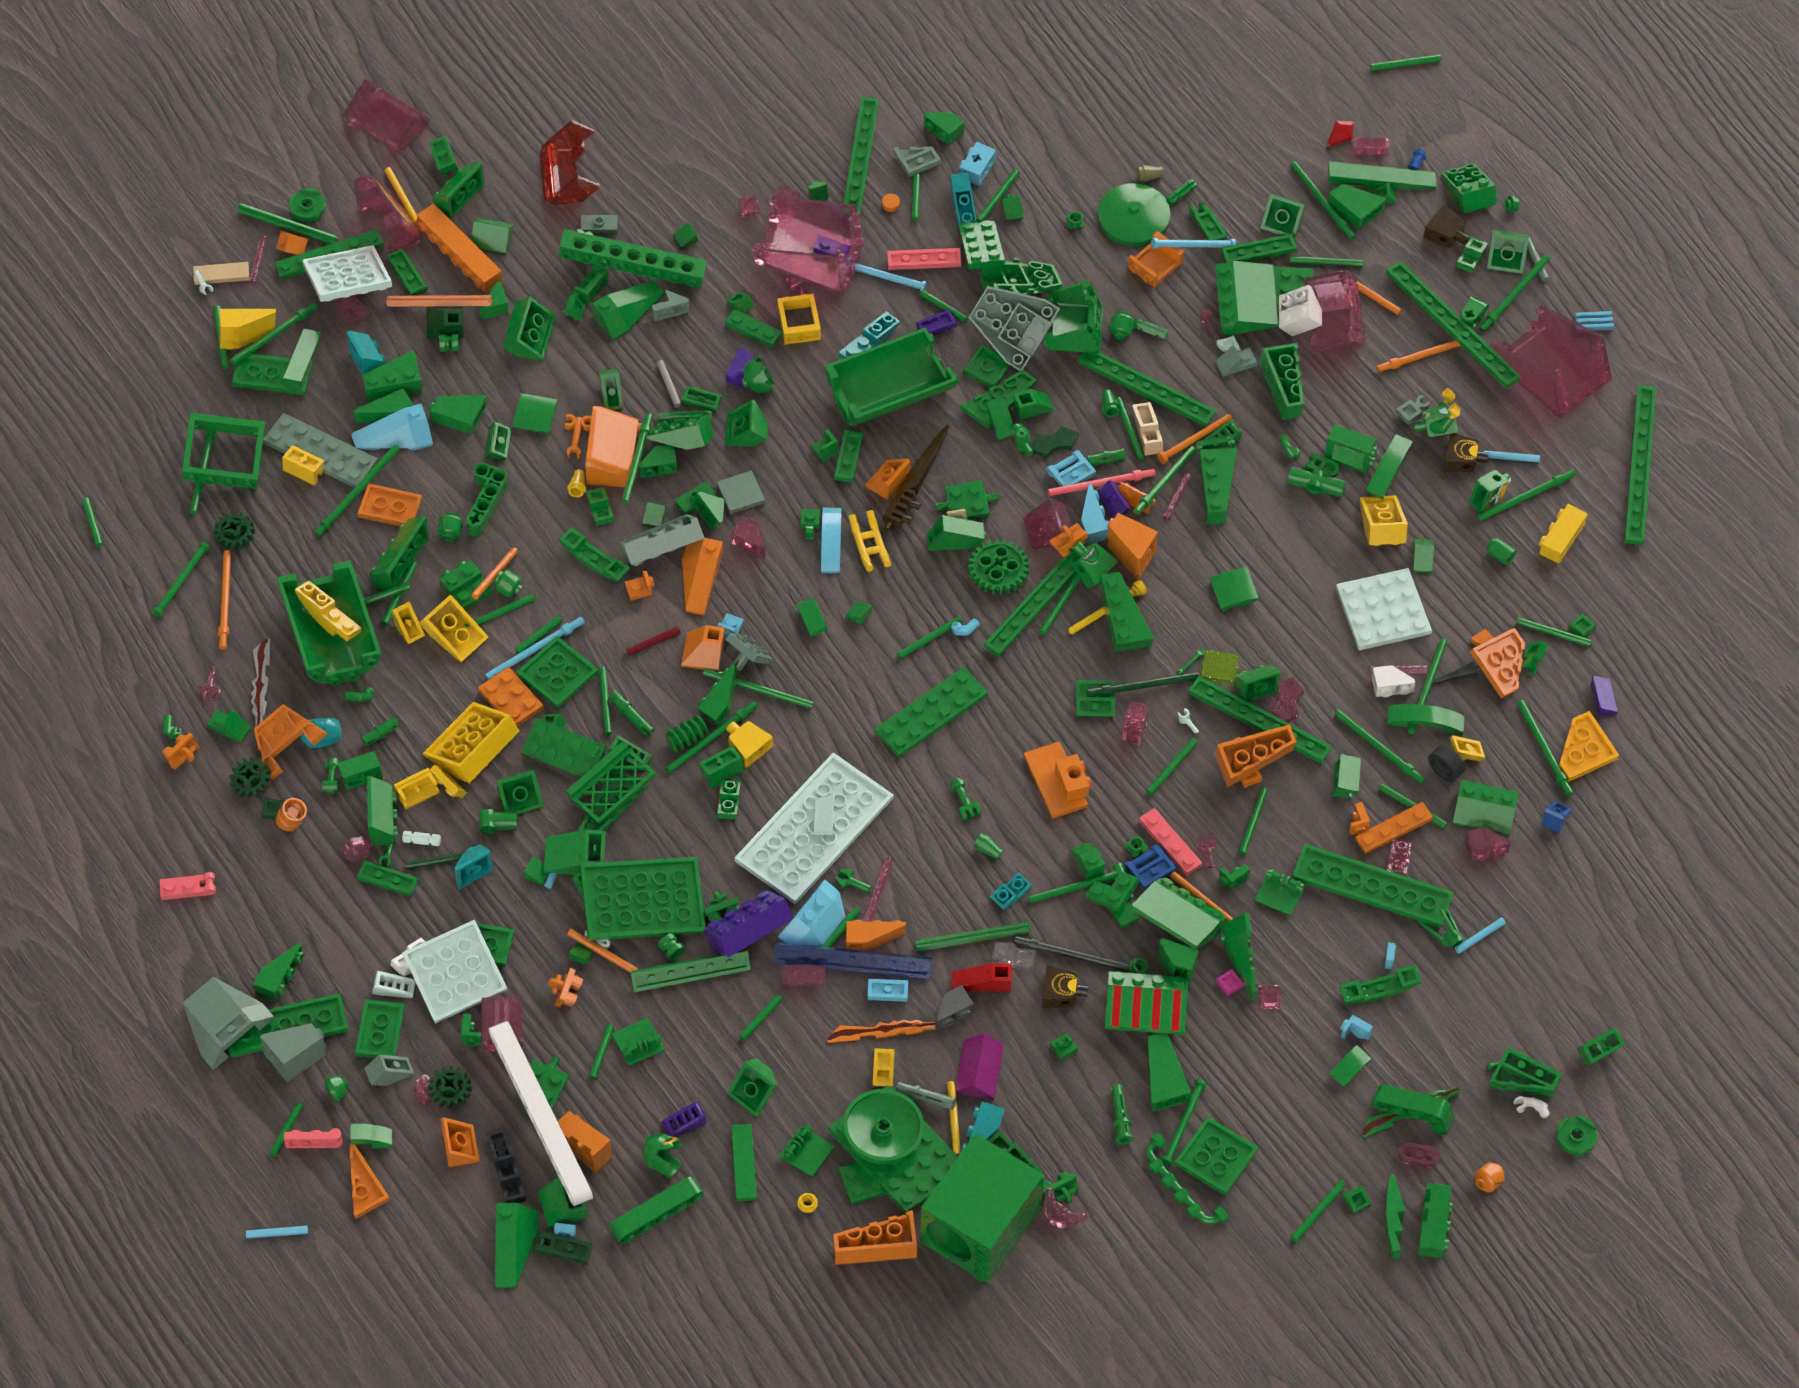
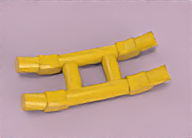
M873 510L866 512L871 531L860 533L856 515L848 516L862 563L868 572L873 570L869 555L879 553L885 567H890L892 564L885 549ZM874 538L877 546L865 548L863 540Z

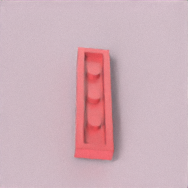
M960 248L887 251L888 270L961 267Z
M1155 808L1139 818L1140 824L1186 876L1202 867L1201 860Z

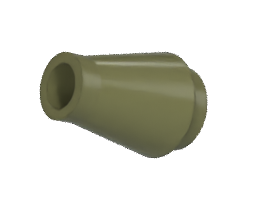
M1149 165L1136 167V179L1142 183L1163 177L1164 174L1162 167Z

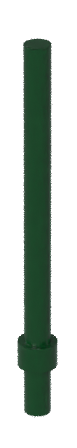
M1196 672L1110 686V684L1101 685L1100 688L1088 689L1087 696L1102 695L1105 697L1111 696V693L1194 681L1199 675Z

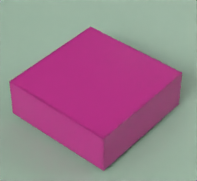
M1233 969L1216 979V983L1227 996L1244 986L1243 981Z

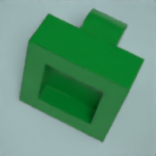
M816 180L810 182L808 192L812 204L829 199L825 181L818 182Z
M576 294L570 295L568 301L564 302L566 309L562 310V313L567 317L571 316L575 321L581 320L585 304Z
M1068 1033L1050 1042L1051 1048L1061 1061L1078 1051V1047Z

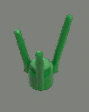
M1443 909L1440 910L1449 928L1444 933L1445 938L1441 937L1426 923L1418 921L1422 927L1441 941L1444 947L1450 946L1453 949L1464 941L1449 910L1447 915Z

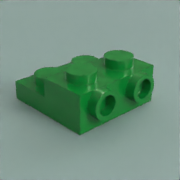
M471 560L468 562L462 561L455 570L451 572L447 570L441 575L440 587L448 596L451 595L465 611L493 594V589L489 585L478 599L472 597L471 594L483 582L484 578L482 577V572Z

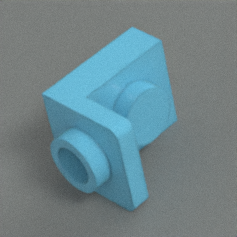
M726 613L722 623L719 622L717 627L725 628L726 639L729 634L737 635L740 632L744 619Z
M1352 1014L1350 1019H1346L1340 1028L1342 1030L1341 1038L1345 1040L1351 1031L1356 1037L1368 1041L1372 1035L1373 1026Z

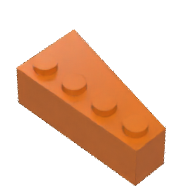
M1289 724L1218 744L1214 754L1227 788L1293 751L1296 739Z
M913 1210L899 1217L896 1215L888 1217V1220L877 1223L875 1221L863 1228L856 1227L833 1234L835 1265L917 1258Z

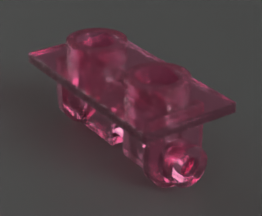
M1357 136V138L1352 139L1353 154L1389 155L1390 140L1386 139V137L1370 139V137Z

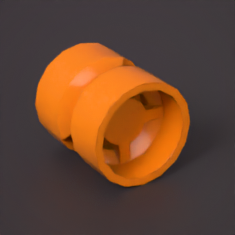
M298 798L287 799L276 815L278 827L284 831L296 830L306 816L307 807L305 803Z

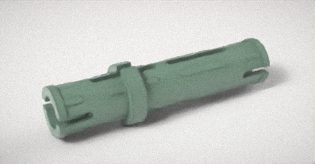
M899 1082L896 1087L897 1092L912 1098L916 1102L920 1100L953 1110L956 1104V1098L922 1089L919 1085L912 1086Z

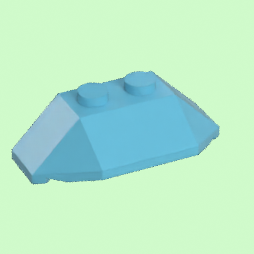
M824 879L778 938L792 949L822 946L845 918L840 892Z

